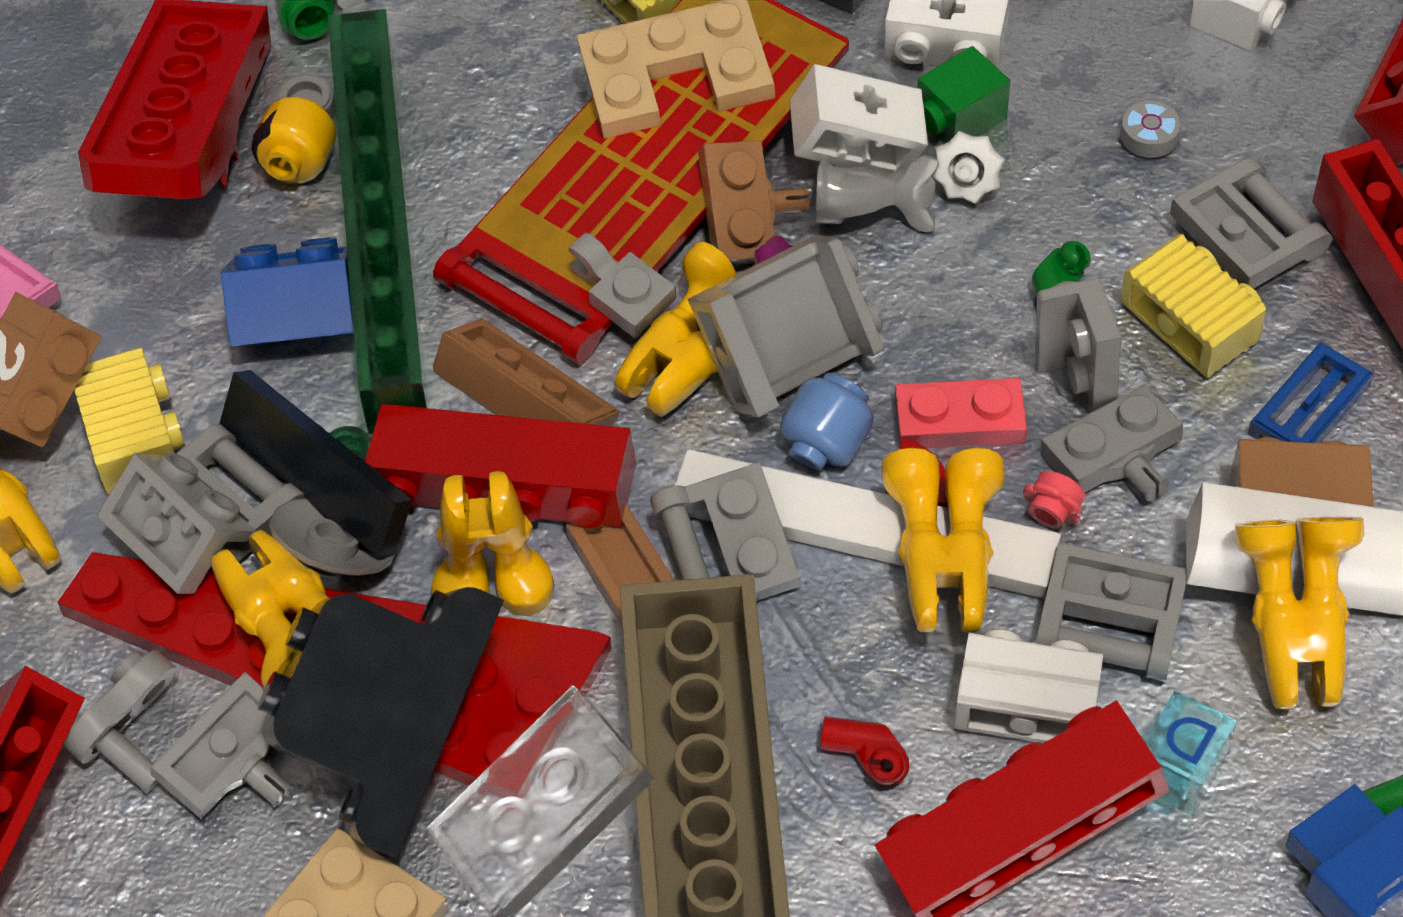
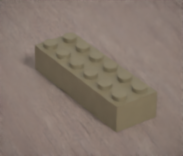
M754 574L619 585L644 917H790Z

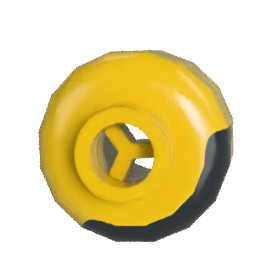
M284 97L272 103L265 112L253 134L251 150L256 163L266 174L275 180L287 184H304L314 180L323 170L335 146L337 131L332 118L316 102L301 97Z

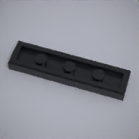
M251 370L233 372L219 424L231 432L237 442L283 480L296 486L304 493L305 498L378 558L396 554L412 499Z

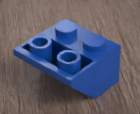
M336 237L301 241V247L296 248L295 252L277 253L276 244L240 248L241 254L234 255V258L220 273L230 347L354 333L358 325L352 245L338 247Z

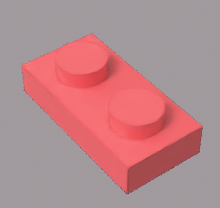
M1021 378L895 384L899 448L903 438L917 442L927 449L1026 443L1027 424Z

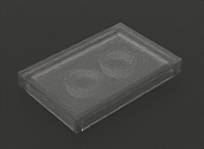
M572 685L425 830L490 917H514L655 780V777L586 695Z

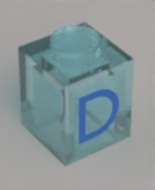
M1174 690L1145 741L1160 764L1169 788L1168 793L1154 800L1153 803L1166 809L1177 808L1194 816L1229 754L1237 720Z

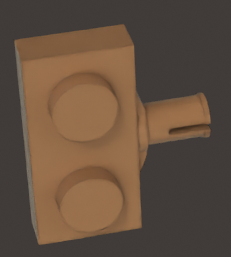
M762 141L703 144L698 150L710 243L723 252L732 265L754 264L755 250L761 245H765L766 241L775 235L773 223L776 214L807 213L809 211L810 200L805 199L809 195L806 187L786 190L772 189V185L766 176Z

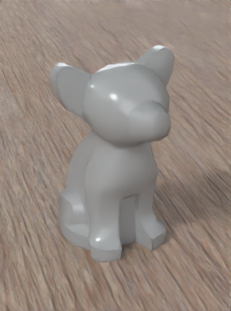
M933 156L912 160L907 167L899 168L891 175L867 167L843 168L833 166L829 160H820L817 172L816 224H841L848 217L872 213L883 207L893 205L902 211L909 225L916 230L922 232L934 231L935 221L929 209L935 197L936 183L932 178V174L937 168V159Z

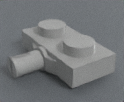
M1144 384L1041 439V456L1056 472L1071 478L1079 484L1084 492L1103 482L1128 478L1144 495L1147 501H1155V494L1160 498L1168 489L1169 484L1149 462L1157 453L1182 440L1183 423Z
M245 672L151 766V776L200 819L228 791L241 786L244 782H247L260 793L274 808L282 803V797L285 799L294 787L292 783L286 781L265 762L269 749L272 746L264 733V720L267 713L258 710V704L264 688Z

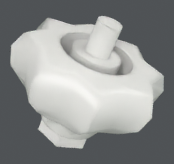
M958 131L948 143L935 147L938 165L932 174V178L942 185L947 199H965L977 205L987 193L1000 189L999 173L1005 159L993 148L988 136H972Z

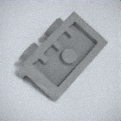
M1097 277L1080 282L1066 281L1052 288L1039 291L1037 293L1035 363L1038 372L1043 373L1067 368L1073 392L1075 394L1084 393L1091 413L1116 400L1122 337L1100 278Z
M165 452L163 456L134 453L97 517L177 594H194L211 567V558L221 551L226 541L248 542V538L254 533V529L238 515L240 508L231 498L218 491L211 490L197 477L199 473L198 468L185 457L173 452Z

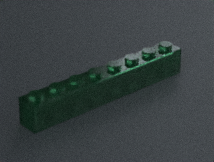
M386 9L328 16L358 389L368 435L373 434L381 404L429 408L395 60Z

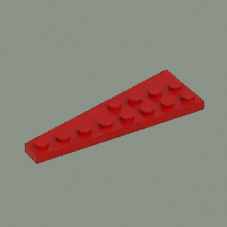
M92 552L57 602L64 617L148 652L157 649L168 660L229 686L245 672L263 687L261 671L266 649L258 636L248 634L235 623L234 611L222 594L213 571L208 570L194 594H177L143 560ZM325 589L326 596L329 598L340 594L356 595L418 623L426 607V604ZM285 613V617L292 624L297 614ZM497 616L434 771L524 808L612 650L610 636L597 631Z

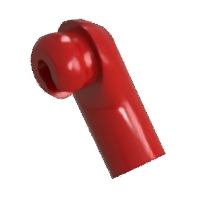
M829 716L824 717L821 750L854 754L868 776L876 784L885 787L895 786L901 783L907 776L910 768L908 755L886 725Z

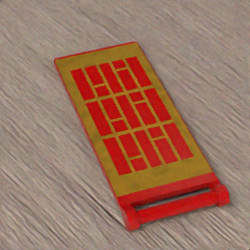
M680 0L669 13L723 0ZM747 0L774 81V99L718 112L705 67L650 80L660 113V126L604 139L593 98H591L457 246L446 250L434 266L433 278L450 289L457 286L561 347V353L567 359L577 365L584 364L594 353L601 337L614 322L589 303V290L594 286L581 279L571 270L570 264L577 257L569 252V247L586 232L604 245L615 262H620L631 252L658 272L707 215L698 150L702 145L762 141V148L764 149L791 118L790 99L812 66L817 64L834 68L849 51V40L775 0ZM480 256L587 320L574 327L473 268L471 265L476 257Z

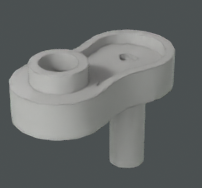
M157 649L150 651L146 655L139 651L130 654L116 668L110 678L115 685L74 723L63 746L83 764L90 762L102 753L145 793H149L159 783L151 776V766L154 763L128 741L121 732L163 693L176 675L177 667Z

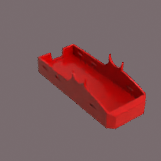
M155 0L78 151L84 188L100 193L176 199L203 197L212 189L220 177L222 188H228L227 174L231 155H233L234 161H239L237 146L239 118L271 47L267 6L190 0Z

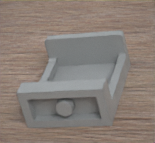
M814 235L688 299L735 412L759 418L780 407L776 397L796 388L805 380L815 378L855 356H875L884 351V346L879 336V333L882 332L881 319L872 303L863 297L856 279L859 275V266L853 252L845 243H841L839 238Z

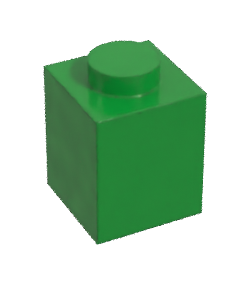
M973 45L918 78V89L922 90L926 132L930 136H937L944 144L948 143L958 131L972 136H980L1007 119L1011 80Z

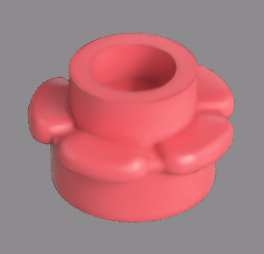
M1043 471L1039 474L1034 485L1027 484L1023 490L1025 500L1031 502L1028 507V513L1038 523L1049 528L1060 529L1063 524L1074 525L1080 521L1081 505L1086 495L1081 486L1071 478L1058 472Z

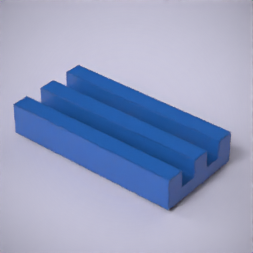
M1320 342L1250 421L1248 435L1255 439L1265 436L1287 442L1321 443L1370 387L1374 373ZM1325 363L1333 367L1283 426L1275 422ZM1346 376L1352 378L1302 437L1297 436L1296 434L1343 379Z

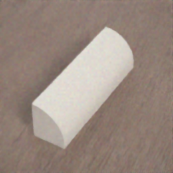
M1202 482L1186 519V584L1251 594L1260 592L1252 558L1238 550L1235 540V524L1279 519L1296 522V519L1306 517L1364 518L1363 541L1358 546L1342 554L1338 572V587L1345 596L1347 608L1403 615V511ZM1296 527V544L1291 557V578L1295 597L1297 600H1301L1305 586Z

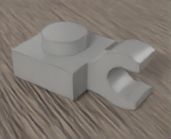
M586 232L569 247V252L577 257L570 264L571 270L581 279L594 286L589 290V303L635 339L676 299V286L631 252L617 263L604 245Z

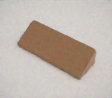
M483 318L442 334L433 363V370L436 374L496 415L611 426L618 419L620 412L614 406Z

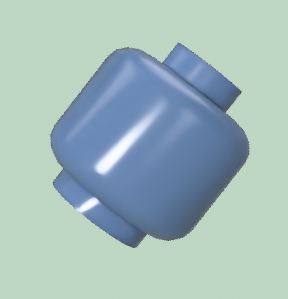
M826 373L823 379L812 378L805 380L799 387L780 423L782 435L792 445L788 452L789 456L799 464L818 472L822 471L825 464L833 467L849 465L873 423V412L867 405L869 400L868 394L854 382L833 373Z

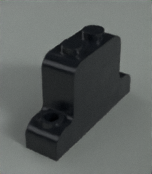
M465 587L447 593L435 590L424 609L419 623L352 594H340L324 599L316 604L312 610L301 607L297 613L285 645L293 648L294 652L284 675L276 671L272 673L258 704V710L267 713L264 720V733L270 745L276 750L342 777L350 783L339 813V820L344 822L347 834L358 844L382 855L398 858L504 602L503 599L474 587Z

